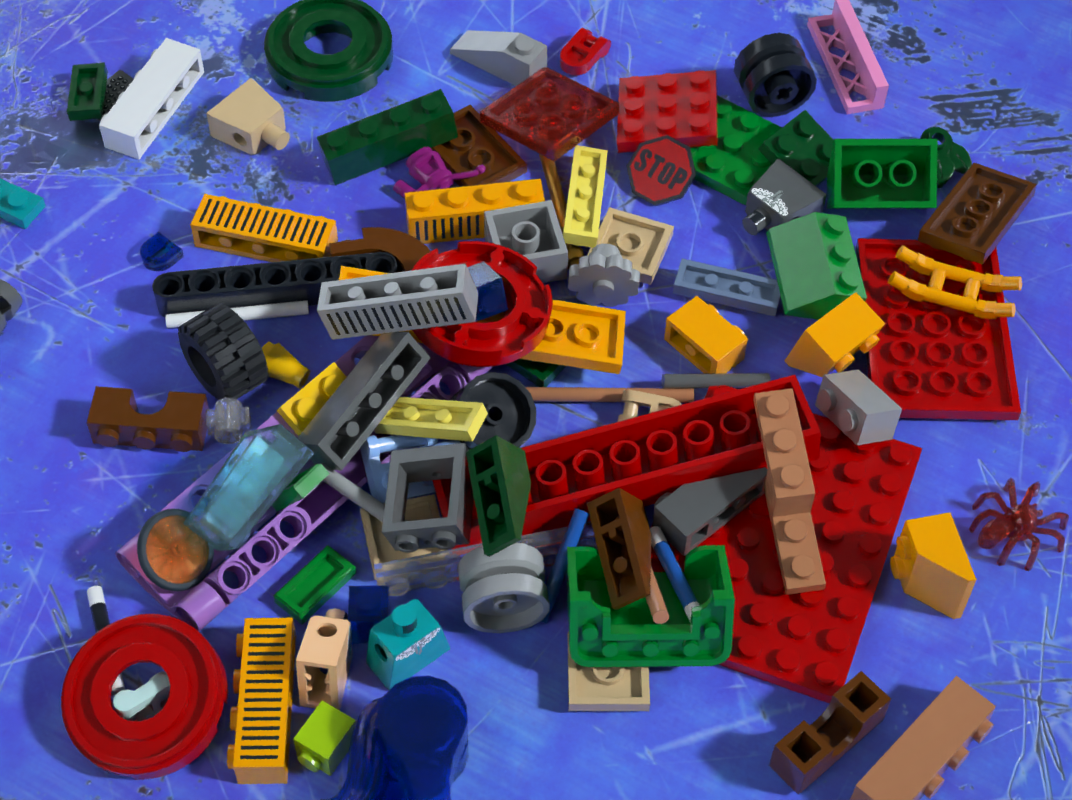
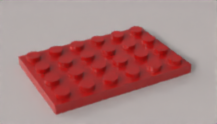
M858 238L856 256L867 296L865 302L885 323L877 334L880 339L879 342L866 352L868 378L902 408L899 418L1018 420L1021 408L1007 317L984 319L976 317L972 313L923 300L920 302L902 294V291L888 284L889 277L896 271L908 279L925 284L926 287L929 285L931 274L928 276L911 269L908 264L896 258V253L902 245L937 262L983 274L1000 275L997 248L995 247L982 265L965 260L963 257L944 250L935 249L918 240ZM945 278L942 291L963 296L966 284ZM981 288L979 289L977 300L1005 303L1003 292H989L981 290Z

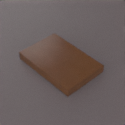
M471 105L454 112L458 138L431 148L432 151L440 154L447 170H450L452 174L473 171L478 165L482 164L486 167L484 173L475 177L454 180L459 187L510 182L527 172V163Z

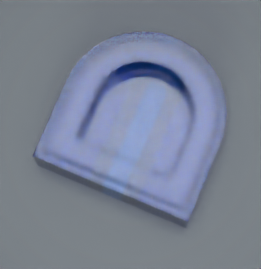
M160 232L149 238L140 249L143 265L152 271L167 270L184 257L182 249Z

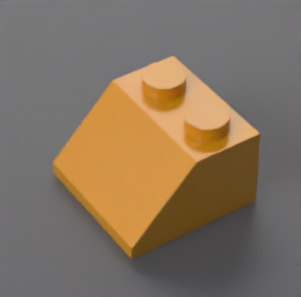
M855 292L808 327L784 361L790 367L823 377L824 374H829L834 369L837 372H842L855 360L853 355L861 350L865 354L879 342L880 339L877 334L885 323Z
M951 512L905 520L901 535L897 537V547L894 556L890 558L893 577L900 579L904 593L952 619L961 618L975 585L976 577Z

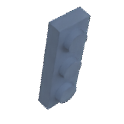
M681 259L673 286L674 294L691 298L698 296L704 301L770 316H776L781 297L776 279L687 259Z

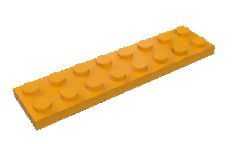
M341 266L339 280L389 273ZM478 294L476 322L488 323L504 318L501 306L494 299ZM553 300L551 317L544 338L534 350L520 359L620 374L623 360L626 311ZM412 330L399 331L409 332L418 343H422Z

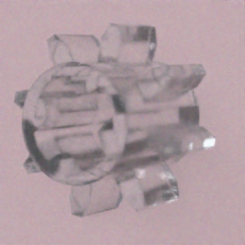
M234 398L218 400L215 403V410L206 409L208 435H214L218 442L224 444L239 442L243 437V432H251L249 407H242V403Z

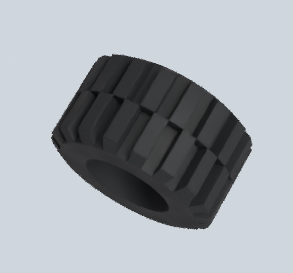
M217 303L179 326V342L188 365L203 387L222 403H232L268 379L266 359L258 340L245 321L228 306Z

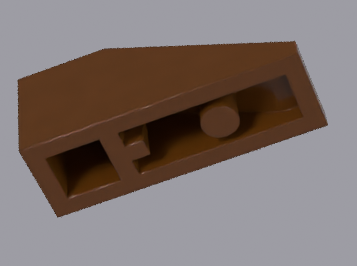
M617 488L587 503L611 605L615 610L650 595L652 536L643 501L623 489Z

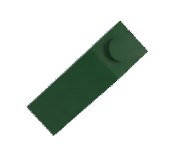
M497 435L466 452L484 555L488 557L521 540L531 487L525 450Z

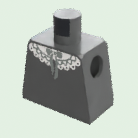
M778 159L749 190L745 208L747 216L742 221L743 226L749 234L756 235L763 229L768 231L770 228L813 212L823 213L827 194Z

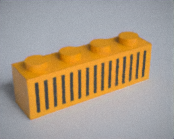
M541 179L405 193V208L408 234L423 244L484 238L485 211L545 201Z
M204 194L190 224L195 247L268 262L331 257L329 243L338 242L336 220Z
M245 618L244 633H237L236 655L237 657H242L241 669H235L233 674L234 694H239L238 706H231L230 728L231 731H236L235 744H228L227 767L228 769H234L238 784H288L297 637L293 618Z

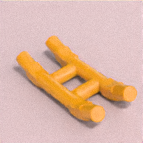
M903 245L897 251L896 258L908 264L911 269L928 276L931 274L929 285L926 287L925 284L908 279L894 271L889 277L888 284L902 291V294L920 302L923 300L972 313L974 316L984 319L1015 316L1014 303L977 300L980 288L989 292H1003L1004 290L1020 291L1022 288L1021 276H1003L971 271L934 261V259L928 258L919 252L916 253ZM945 278L965 283L963 296L942 291Z

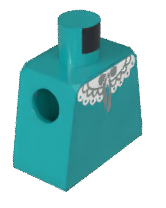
M412 599L407 604L397 606L391 615L380 621L370 630L366 664L390 692L450 650V646L440 624L418 599Z

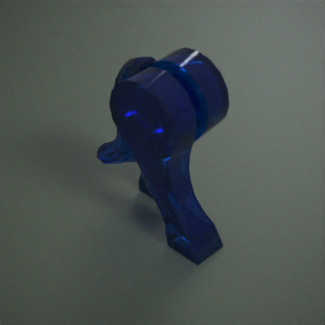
M414 676L396 683L383 697L369 703L361 712L354 725L344 785L336 796L331 799L320 800H451L452 784L463 773L469 758L467 705L460 692L446 680L433 676Z

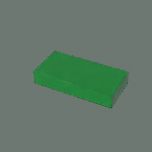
M321 463L315 464L286 482L269 498L270 505L278 512L307 496L330 473Z
M327 545L273 595L274 602L303 625L357 574L356 567Z

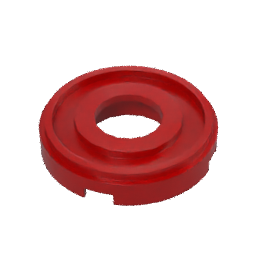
M462 241L458 242L457 249L445 251L438 254L437 248L430 251L413 267L412 270L466 263L478 294L494 299L501 306L504 313V318L495 322H471L412 330L417 338L437 355L449 361L467 366H500L527 355L544 338L553 306L551 289L549 284L544 286L543 282L536 275L537 267L520 253L494 243Z
M161 614L129 616L99 630L75 655L66 673L61 694V710L64 725L76 748L102 770L138 780L166 776L194 761L215 738L219 730L216 726L221 717L224 703L227 704L228 701L227 676L223 663L215 649L199 631L188 623ZM139 662L154 663L162 667L167 673L170 682L169 698L163 709L155 716L143 721H128L120 717L113 709L111 701L112 686L118 675L129 666Z

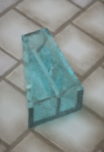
M281 424L245 432L183 524L217 551L238 549L247 541L251 529L309 461L314 452Z

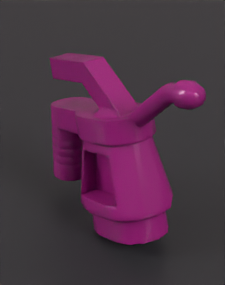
M423 147L408 157L406 161L409 174L422 186L415 190L404 181L398 180L393 187V191L405 198V193L450 188L454 180L475 177L484 173L486 167L482 164L478 165L473 171L452 174L450 170H447L438 152L432 151L430 147Z

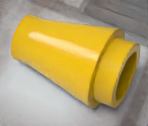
M270 341L262 347V351L267 363L268 377L292 384L299 389L303 387L310 376L311 370L304 367L280 343L273 344Z

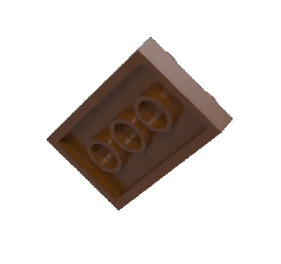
M973 163L920 229L918 241L935 249L944 250L963 257L965 260L983 265L1032 199L1037 184Z

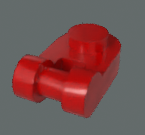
M585 28L579 29L560 52L561 69L570 75L585 74L600 57L603 58L607 55L611 41L602 36L597 38L592 35L591 31Z

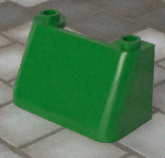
M587 546L567 547L569 649L571 658L575 663L584 667L714 666L726 661L732 650L735 598L725 546H698L690 550L686 555L683 573L700 605L691 607V623L666 573L654 572L669 614L668 621L663 624L654 622L646 597L618 610L613 609L598 550Z

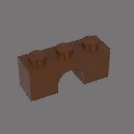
M96 386L87 419V426L93 444H100L106 447L122 445L136 446L141 449H174L179 452L190 450L203 451L210 411L206 394L169 391L166 404L161 410L153 414L138 413L132 389Z
M860 671L833 694L826 710L811 725L803 720L775 744L769 766L799 795L884 720L891 698Z

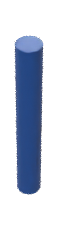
M576 508L545 584L549 597V613L542 620L544 623H547L567 573V547H577L589 517V513Z

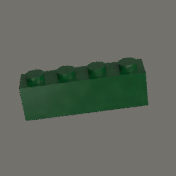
M439 89L317 136L324 163L334 184L338 185L407 158L423 147L432 148L458 138L454 113L443 91Z

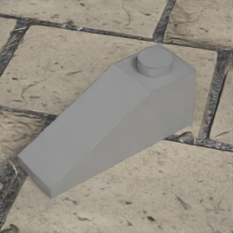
M468 30L450 48V54L527 92H530L547 73V45L520 32Z

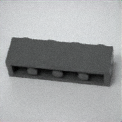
M409 332L382 333L294 443L314 464L323 462L333 470L342 471L431 357Z

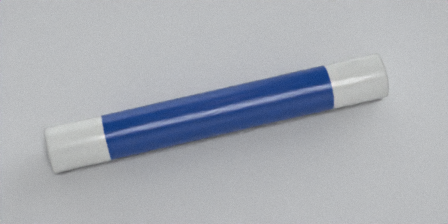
M659 526L651 527V545L691 623V607L700 605Z

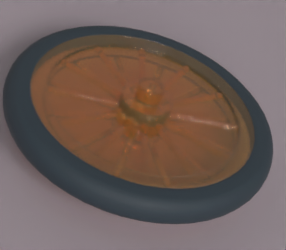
M166 509L153 515L142 527L137 541V555L143 572L151 582L168 591H185L198 585L209 573L213 562L214 547L207 527L197 516L181 509Z

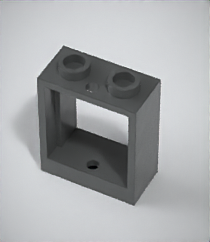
M465 443L391 451L382 534L395 551L410 553L421 548L432 547L450 549L455 545L470 543L474 495L466 452L469 449ZM452 478L448 517L405 521L409 483Z

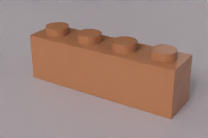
M956 676L855 785L850 800H920L924 795L931 799L945 781L941 777L949 767L956 771L970 753L966 749L973 740L981 743L992 730L994 724L989 720L996 706Z

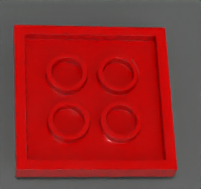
M716 70L619 78L618 153L634 152L640 143L665 135L676 139L688 147L718 145Z

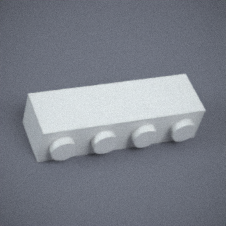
M165 38L159 48L152 52L149 61L142 70L136 73L134 80L125 92L119 95L117 102L109 113L102 117L99 129L105 148L136 159L142 157L203 75L204 68L200 49Z

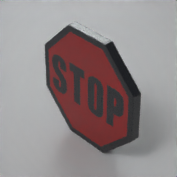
M668 135L640 143L626 166L632 193L654 206L682 199L697 176L691 148Z

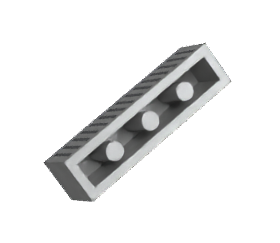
M465 263L322 282L317 312L332 340L476 322L478 291Z

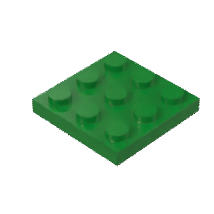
M717 95L718 145L690 147L697 174L695 180L746 206L749 190L772 165L758 148L782 127Z

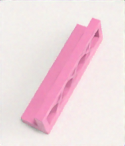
M835 0L832 14L808 18L807 26L846 114L884 108L888 92V82L850 1ZM833 25L835 33L833 35L820 31L819 27ZM832 46L845 51V55L842 58L832 54L829 51ZM844 68L855 73L856 76L853 80L841 76L839 72ZM852 91L864 95L866 100L852 102L849 95Z

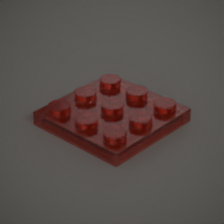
M544 66L479 112L480 123L556 161L619 114V103Z

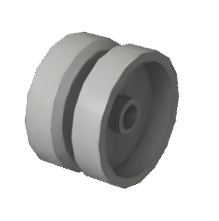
M516 542L488 557L484 555L483 546L464 555L458 563L460 590L463 592L464 621L471 628L489 633L515 632L537 624L549 613L548 590L544 584L545 569L543 555L537 548L525 543Z

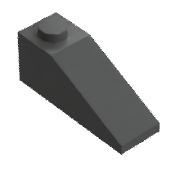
M763 467L688 483L680 486L673 493L666 492L654 504L652 526H659L666 540L685 556L690 550L697 547L765 494L764 484L768 469Z

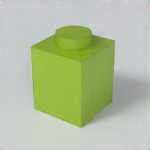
M322 700L293 738L298 761L310 771L317 772L321 770L331 776L359 738L356 720Z

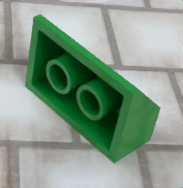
M834 139L827 173V209L937 208L938 139Z
M813 212L770 228L767 231V239L785 315L819 320L855 292L866 301L867 296L845 216Z

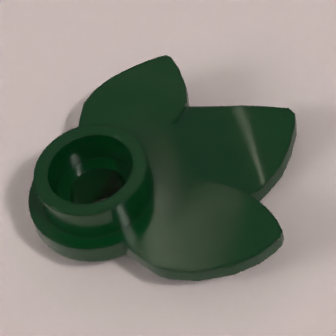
M930 127L920 136V139H938L941 142L940 145H937L938 188H942L949 181L954 171L965 174L972 165L967 150L963 146L954 143L951 135L945 129Z

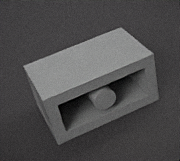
M859 369L824 374L815 406L856 445L892 440L902 408Z

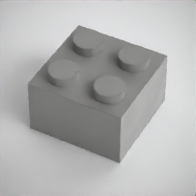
M552 200L484 212L485 242L507 247L529 259L537 267L536 275L543 283L567 279L568 250Z

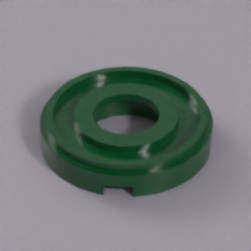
M300 0L284 9L274 19L267 30L264 40L267 68L273 80L286 91L291 87L304 92L305 99L311 101L333 102L359 96L378 84L377 77L385 69L389 71L393 61L392 34L388 23L379 12L360 0ZM322 33H339L352 38L348 47L335 54L323 55L315 53L305 45V42L311 37Z

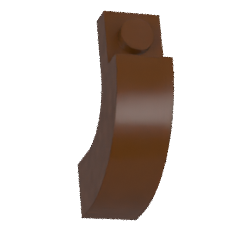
M382 227L362 228L363 239L329 243L331 257L375 252L389 253L397 261L398 272L411 271L415 264L431 251L425 244L407 233Z

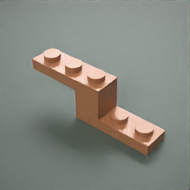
M793 388L754 393L753 401L768 469L764 492L785 594L824 590L826 581L811 517L815 489Z

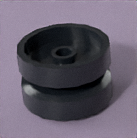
M773 33L764 35L752 41L741 50L735 60L734 73L752 111L760 116L776 117L790 113L808 101L815 91L817 83L815 73L798 39L790 34Z
M489 372L476 376L449 399L451 401L483 403L488 412L473 442L460 441L465 443L469 450L495 435L520 447L531 437L536 425V406L531 393L519 380L505 373Z

